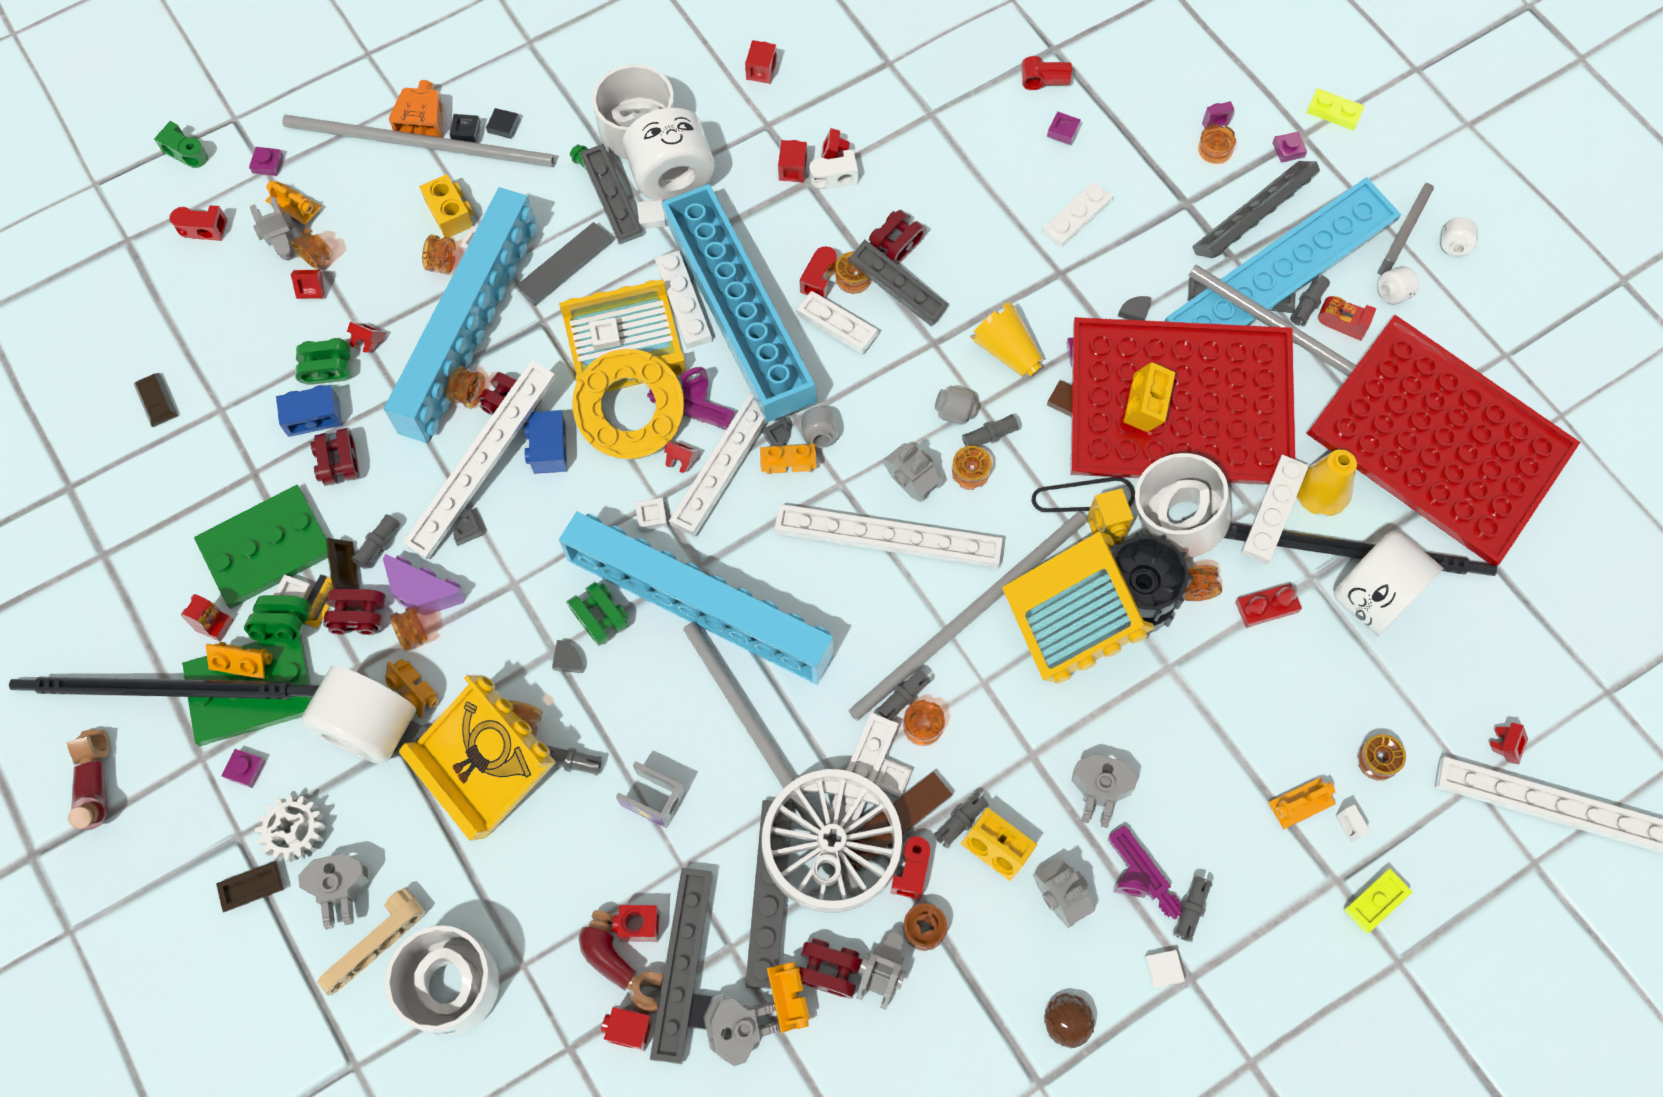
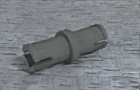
M1319 275L1316 276L1306 292L1301 294L1300 302L1290 317V320L1295 325L1300 326L1301 323V326H1305L1314 309H1318L1321 304V297L1330 285L1327 277L1321 275L1319 278Z
M1011 414L992 423L986 422L983 424V427L963 434L962 440L965 447L980 446L988 442L992 444L997 442L998 438L1018 431L1019 425L1015 416Z
M385 514L372 533L369 532L365 536V542L351 558L353 562L359 567L367 569L380 550L384 551L387 547V541L401 525L399 521L391 515Z
M918 668L901 686L897 685L894 688V693L877 708L878 713L892 721L906 705L911 706L914 703L913 698L931 683L930 678H925L927 675Z
M547 746L550 750L549 755L556 762L554 766L563 767L564 771L567 772L577 770L596 776L599 774L598 768L600 769L601 756L576 752L577 750L571 747L569 750Z
M974 792L959 810L954 809L950 814L951 818L935 832L934 837L940 844L944 841L943 846L945 848H949L964 830L968 831L972 827L974 819L989 806L983 796L980 799L978 798L980 796L978 792Z
M1193 876L1186 901H1182L1180 905L1182 912L1176 929L1173 932L1174 936H1181L1180 939L1193 942V936L1199 919L1204 917L1206 912L1204 905L1210 888L1213 885L1211 881L1207 880L1205 882V878Z

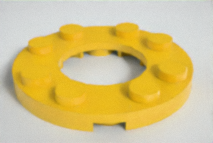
M619 349L601 355L588 365L575 385L572 407L577 427L591 446L613 458L634 460L653 455L664 448L667 442L672 440L682 421L684 400L680 383L667 364L645 351ZM624 378L637 379L644 382L652 390L656 399V410L651 421L636 431H621L612 427L605 420L602 412V398L606 389L614 382Z

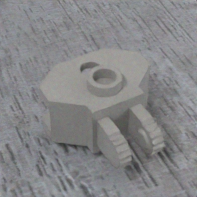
M276 197L270 198L274 212L262 216L255 204L251 205V214L256 223L253 227L259 240L264 239L269 246L273 245L275 251L283 260H290L294 256V249H292L290 238L294 237L292 228L295 225L289 212L284 213Z
M912 442L908 444L903 443L884 458L883 464L891 477L911 498L919 502L925 499V494L933 487L937 489L941 486L942 480L933 467L932 458L926 451H920Z
M1093 754L1077 762L1071 781L1084 795L1083 802H1085L1082 822L1089 823L1093 815V804L1104 807L1100 817L1101 827L1108 828L1112 808L1116 802L1130 796L1135 790L1138 776L1125 761Z
M344 853L314 859L298 875L299 888L316 897V903L321 905L323 926L326 930L334 928V906L341 905L342 920L345 925H351L354 923L353 902H357L356 895L370 881L369 868Z
M1060 857L1034 873L1033 877L1046 905L1055 912L1068 929L1095 911L1087 890L1089 885L1079 871L1075 873L1073 868L1069 867Z
M898 932L887 934L881 948L875 946L870 957L865 955L858 972L863 975L856 998L863 1000L866 990L882 995L884 998L880 1008L884 1010L887 1009L894 988L901 989L906 975V971L901 970L905 957L900 956L904 940L902 939L903 936L898 934Z
M725 994L712 997L704 1015L710 1049L732 1066L746 1063L754 1044L761 1041L760 1037L780 1030L779 1022H768L758 1026L756 1019L758 1016L767 1015L775 1011V1003L769 1002L749 1007L747 1005L742 1006L735 999Z

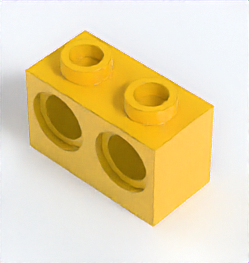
M448 174L419 186L424 201L445 239L473 226L470 216L474 215L472 208L467 200L464 202L461 200L460 197L464 196L457 181L452 183Z
M1151 362L1134 373L1124 423L1146 432L1164 423L1175 372Z
M1122 488L1095 495L1087 516L1092 535L1099 531L1111 535L1114 544L1117 545L1122 544L1134 519Z
M988 807L960 843L1009 881L1024 866L1038 845Z

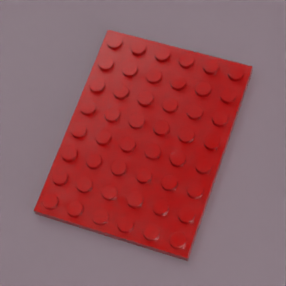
M1396 314L1390 319L1306 433L1331 452L1335 450L1350 452L1356 459V470L1484 561L1497 566L1502 562L1581 443Z
M1074 317L1070 475L1140 478L1142 473L1155 461L1172 454L1190 453L1207 458L1216 464L1224 474L1227 483L1269 485L1282 455L1295 460L1292 328ZM1152 362L1175 372L1165 422L1146 432L1124 423L1134 373Z

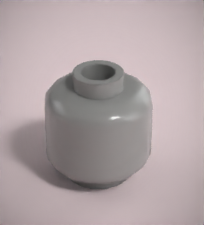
M950 385L945 390L941 389L939 391L934 410L938 411V416L942 420L962 425L968 418L972 419L974 417L977 403L973 402L972 392Z
M814 407L803 414L801 427L805 442L815 444L817 448H824L835 441L838 435V427L835 413L825 407Z

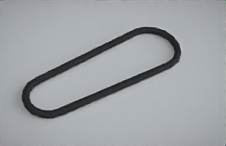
M1110 477L1041 487L1034 491L1031 501L1033 506L1041 512L1089 511L1090 507L1042 508L1036 503V496L1039 492L1121 481L1130 488L1131 498L1128 502L1130 506L1135 499V490L1128 480L1122 477Z

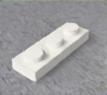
M1093 181L1042 228L1041 234L1061 249L1112 202L1113 196Z
M813 291L808 294L796 309L797 316L861 354L865 352L877 336V329Z

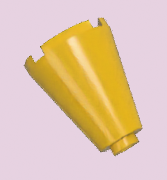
M1008 301L1002 305L1005 310L1000 314L995 310L974 330L975 334L970 335V338L1023 377L1027 374L1031 377L1042 368L1040 362L1043 358L1015 306Z
M1335 450L1309 466L1296 496L1300 504L1310 513L1316 515L1320 513L1334 516L1341 513L1348 506L1352 498L1357 467L1355 457L1346 450Z

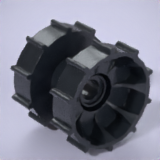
M1136 532L1134 538L1128 539L1120 545L1114 544L1111 553L1143 620L1153 623L1155 629L1146 633L1148 638L1150 633L1159 630L1164 625L1166 627L1170 626L1174 619L1172 613L1175 609L1178 610L1184 601L1183 593L1189 587L1193 576L1188 573V566L1184 559L1186 552H1180L1174 545L1167 542L1165 535L1158 538L1140 536V533ZM1106 569L1102 570L1101 577L1108 575ZM1109 580L1095 588L1094 592L1112 583V581ZM1142 582L1147 585L1148 589H1140L1136 583ZM1114 588L1108 591L1107 593L1099 596L1097 599L1100 600L1106 597L1107 595L1115 592L1116 589ZM1119 596L1100 606V610L1119 600ZM1121 605L1099 618L1104 619L1105 617L1124 608V606ZM1127 613L1109 622V624L1112 625L1128 616ZM1131 621L1117 628L1119 632L1130 627Z

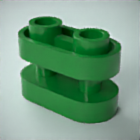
M332 338L327 341H305L296 347V361L299 364L295 368L296 380L303 384L312 385L349 379L351 377V364L348 362L351 358L350 344L341 338Z
M593 582L585 588L589 595L587 598L581 601L577 595H574L566 603L592 640L600 646L609 640L605 631L612 627L619 633L627 627L626 620L629 617L620 604L616 607L610 600L612 594L603 583L598 585L596 582ZM594 606L605 617L599 622L596 621L589 611Z
M259 596L253 606V613L248 616L244 625V630L255 641H295L300 637L304 628L303 622L307 621L312 607L308 601L298 596Z

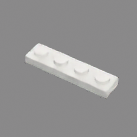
M680 251L654 258L660 278L664 279L667 297L686 348L689 349L712 342L709 328Z
M1284 455L1280 457L1241 554L1268 565L1309 465Z
M871 713L846 771L859 774L874 783L895 736L898 723ZM835 795L828 811L830 824H833L838 795ZM842 797L837 825H840L856 799ZM860 802L843 829L859 820L866 802Z

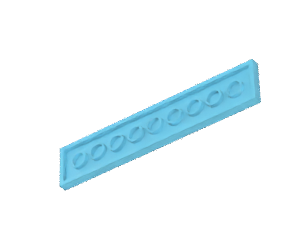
M1365 177L1220 280L1266 309L1272 310L1310 283L1316 276L1324 273L1397 221L1401 213ZM1207 288L1167 316L1165 322L1249 326L1258 319Z

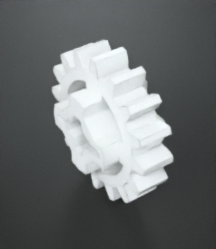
M288 795L286 802L276 798V806L274 808L268 805L265 806L268 812L267 816H258L257 818L263 822V825L255 828V832L262 835L256 842L260 846H265L263 852L268 856L273 854L272 858L280 862L284 857L287 862L293 863L295 855L304 860V851L308 849L315 852L314 841L322 842L323 840L318 835V831L326 829V826L318 821L324 815L320 811H316L318 807L312 801L308 803V800L303 796H300L296 801L294 796ZM291 810H300L305 812V814L298 813L294 815ZM286 842L287 844H289L290 847L282 848L278 847L276 844H283Z

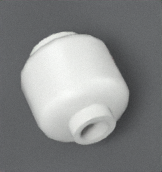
M1457 217L1446 222L1442 229L1441 246L1447 254L1451 256H1465L1476 248L1478 228L1473 220Z
M1406 266L1386 271L1378 280L1379 294L1389 304H1399L1409 300L1417 294L1419 289L1417 274Z

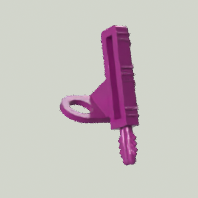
M703 367L689 369L680 378L684 400L683 415L722 428V430H727L735 417L734 411L709 401L707 402L706 395L709 381L706 369ZM700 373L697 378L687 380L690 376ZM650 389L647 397L650 398L652 403L656 404V399Z
M1122 826L1110 834L1108 837L1110 845L1113 846L1112 848L1116 850L1129 868L1115 885L1113 892L1140 898L1148 895L1152 900L1158 898L1159 908L1164 912V915L1177 919L1182 912L1180 909L1181 902H1178L1179 899L1176 898V895L1167 892L1171 886L1154 865L1152 859L1148 857L1149 855L1145 853L1146 851L1142 849L1133 837V834L1130 833V830L1126 826Z

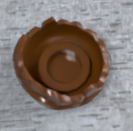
M1063 993L1055 996L1046 1006L1044 1014L1046 1031L1056 1044L1077 1048L1085 1044L1092 1033H1094V1014L1087 1001L1082 997Z

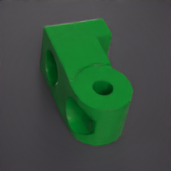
M169 121L154 138L162 153L192 168H199L206 164L208 160V155L201 142L197 138H187L184 136L180 127L172 121Z

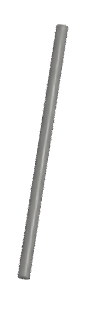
M285 114L282 120L283 126L287 128L553 167L555 160L554 154Z
M1195 265L1188 276L1267 326L1292 328L1294 343L1346 376H1349L1356 367L1354 363L1200 266Z
M1080 512L1073 515L848 710L850 715L856 721H859L889 695L897 685L904 682L1005 594L1002 589L1003 586L1033 570L1086 524V517Z
M695 622L689 623L683 628V631L784 789L795 780L794 776ZM802 792L808 803L811 805L810 801L808 800L804 792ZM793 795L790 800L802 819L819 829L797 795ZM830 834V837L826 840L828 841V846L834 847L835 841ZM839 858L842 880L850 895L855 897L862 894V890Z

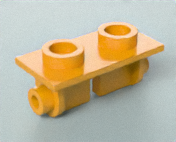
M269 181L267 183L266 189L270 196L265 201L271 205L270 198L276 197L284 213L289 212L293 219L303 225H306L322 208L321 205L279 181Z
M815 444L760 447L761 472H767V475L771 473H786V467H791L792 472H811V469H816Z
M225 642L214 645L206 644L209 670L265 679L264 666L272 662V654L268 653L266 649L248 648L243 650V647L229 645Z
M400 659L394 665L388 661L385 674L386 684L392 691L396 690L400 696L413 704L417 709L416 714L420 719L423 718L426 706L433 708L438 704V694L425 680L417 685L414 684L421 679V675L409 661Z
M1320 777L1269 801L1268 804L1284 830L1336 805L1332 794L1336 791L1331 782L1325 783Z
M795 962L767 968L781 1033L796 1028L808 1027V1020L811 1019L805 997L799 998L798 991H802L803 986L799 972L800 967L796 968Z

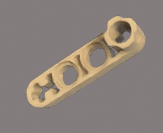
M406 887L393 893L384 904V907L391 915L318 979V985L327 996L342 989L425 915V909Z

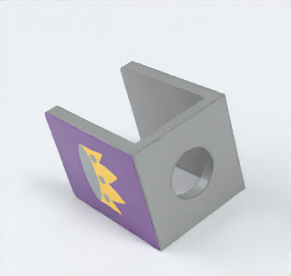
M635 761L633 767L638 776L672 793L661 813L621 793H617L616 799L620 806L667 828L685 795L682 783Z

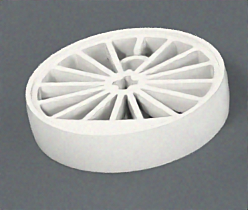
M838 769L818 770L795 779L777 795L764 820L762 853L770 877L789 899L813 911L823 913L846 912L869 903L890 883L901 858L902 829L892 802L872 781L850 771ZM802 792L819 793L825 826ZM824 793L838 795L833 824H830ZM793 795H797L819 829L783 805ZM842 797L856 799L840 825H837ZM861 801L878 806L846 829H843ZM881 811L885 813L890 824L889 827L847 835ZM781 812L815 835L775 828L773 823L777 814ZM891 833L893 849L849 841ZM771 834H777L813 842L771 850L770 837ZM830 834H835L836 840L841 842H835L834 847H830L826 839L830 837ZM815 849L783 872L778 870L773 859L776 856ZM850 849L887 855L891 857V861L887 870L883 872ZM844 854L881 877L879 881L868 889ZM818 855L798 889L794 888L784 878ZM839 858L862 890V894L846 899ZM821 864H831L835 868V874L831 878L821 877L817 871ZM812 876L821 885L819 899L802 893ZM838 881L841 900H823L826 886H831Z

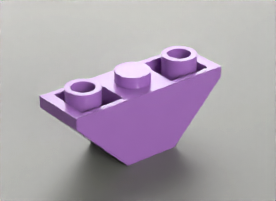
M385 554L383 557L390 589L399 605L425 616L464 603L466 598L460 589L461 586L457 582L448 578L443 581L437 578L433 571L425 567H421L419 570L411 566L412 563L402 556L397 555L394 558Z

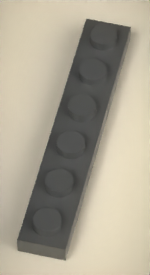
M1317 161L1296 162L1194 244L1192 248L1195 255L1212 258L1221 254L1227 245L1237 241L1248 228L1257 225L1259 219L1274 211L1276 206L1284 199L1291 197L1296 189L1310 182L1311 177L1320 171Z
M762 800L746 988L771 989L767 968L778 966L780 962L785 894L770 877L762 853L763 824L766 814L773 801ZM786 802L783 805L790 811L793 810V802ZM779 812L773 827L791 830L792 819ZM771 834V850L789 847L790 837ZM789 854L773 857L780 872L788 868Z
M681 868L650 1054L651 1061L683 1065L688 1024L713 877L712 871Z

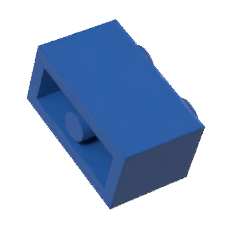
M318 385L312 389L289 391L284 395L276 396L279 425L288 437L343 426L339 397L331 385Z
M562 410L532 412L529 416V423L524 424L525 438L529 440V448H525L526 464L531 465L534 474L567 472L566 421Z

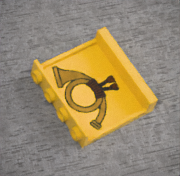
M466 675L464 679L468 683L467 687L417 742L405 743L398 751L469 841L487 838L556 763L549 755V748L534 737L529 724L518 718L513 712L512 704L497 693L492 680L484 675Z

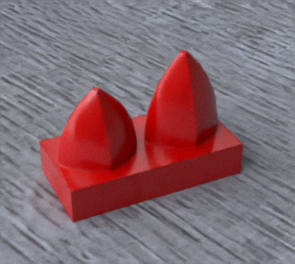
M1291 583L1237 598L1235 602L1246 628L1293 615L1302 610L1297 598V591L1293 589Z

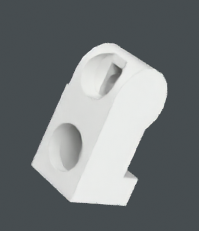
M853 149L843 151V157L828 160L817 158L810 164V183L815 188L825 189L858 184V168Z

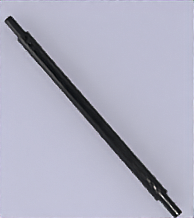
M1182 518L1181 522L1187 520V518ZM1230 522L1229 529L1224 538L1246 541L1252 526ZM1285 530L1282 531L1277 543L1278 547L1363 559L1376 545ZM1425 552L1444 568L1443 572L1463 575L1469 572L1495 576L1497 573V565L1472 562L1465 557Z
M39 676L36 679H11L9 681L10 690L35 691L37 694L258 699L313 697L319 685H292L289 681Z

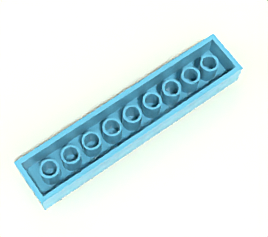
M710 183L661 202L665 221L766 423L816 403L815 384Z
M498 187L383 408L397 434L427 444L431 436L436 434L439 420L443 412L448 410L450 398L454 390L459 388L462 374L465 368L470 366L476 346L480 345L483 341L484 330L487 324L491 323L494 319L496 306L499 301L504 299L506 287L509 281L515 277L517 265L520 259L525 257L530 239L534 238L537 233L538 224L535 221L533 208H531L527 195Z
M576 511L559 538L568 562L691 623L695 622L697 626L815 685H818L833 658V636H831L827 629L817 625L812 627L804 623V619L794 613L786 614L778 610L779 608L768 600L761 602L753 598V595L746 589L741 587L735 589L727 585V582L717 575L710 577L702 573L698 566L690 562L684 564L676 560V557L666 550L659 552L651 548L647 541L627 536L617 526L612 525L608 527L602 524L599 518L590 513L584 515Z

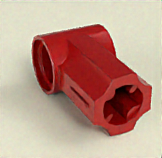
M1029 56L1022 60V85L1027 90H1038L1044 85H1070L1072 63L1043 62V59L1038 56Z

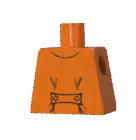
M420 80L418 88L405 87L402 89L389 116V122L394 131L443 137V103L439 92L433 90L434 85L432 82Z

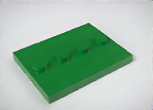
M298 484L194 537L226 605L230 609L279 584L284 575L293 577L328 558L326 549L327 538Z
M302 635L295 641L263 640L240 646L243 647V650L248 648L266 649L268 653L272 654V662L264 666L265 679L209 670L207 656L182 662L185 680L289 681L292 685H311ZM188 697L195 744L200 747L301 718L313 697H291L290 699Z

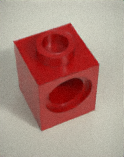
M752 40L745 61L746 80L771 83L777 63L776 44Z
M781 140L778 160L779 181L804 183L807 164V142Z
M619 905V914L613 915V933H617V937L621 942H658L659 908L657 905ZM635 916L642 917L644 922L639 930L631 931L628 929V923L631 918Z
M612 1007L611 1014H606L604 1017L601 1033L605 1034L604 1040L608 1043L645 1051L653 1019L648 1015Z

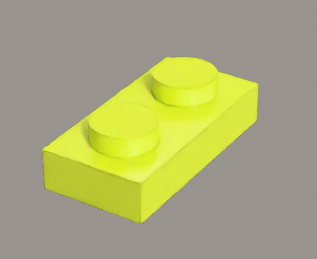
M1317 88L1306 113L1354 131L1365 106Z
M1388 869L1349 904L1344 911L1365 934H1368L1413 892L1391 869Z

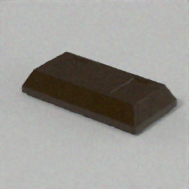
M154 373L134 383L151 427L178 416L160 373Z
M327 538L326 549L332 589H359L357 567L351 559L355 554L353 542Z
M277 861L216 883L223 913L284 890Z

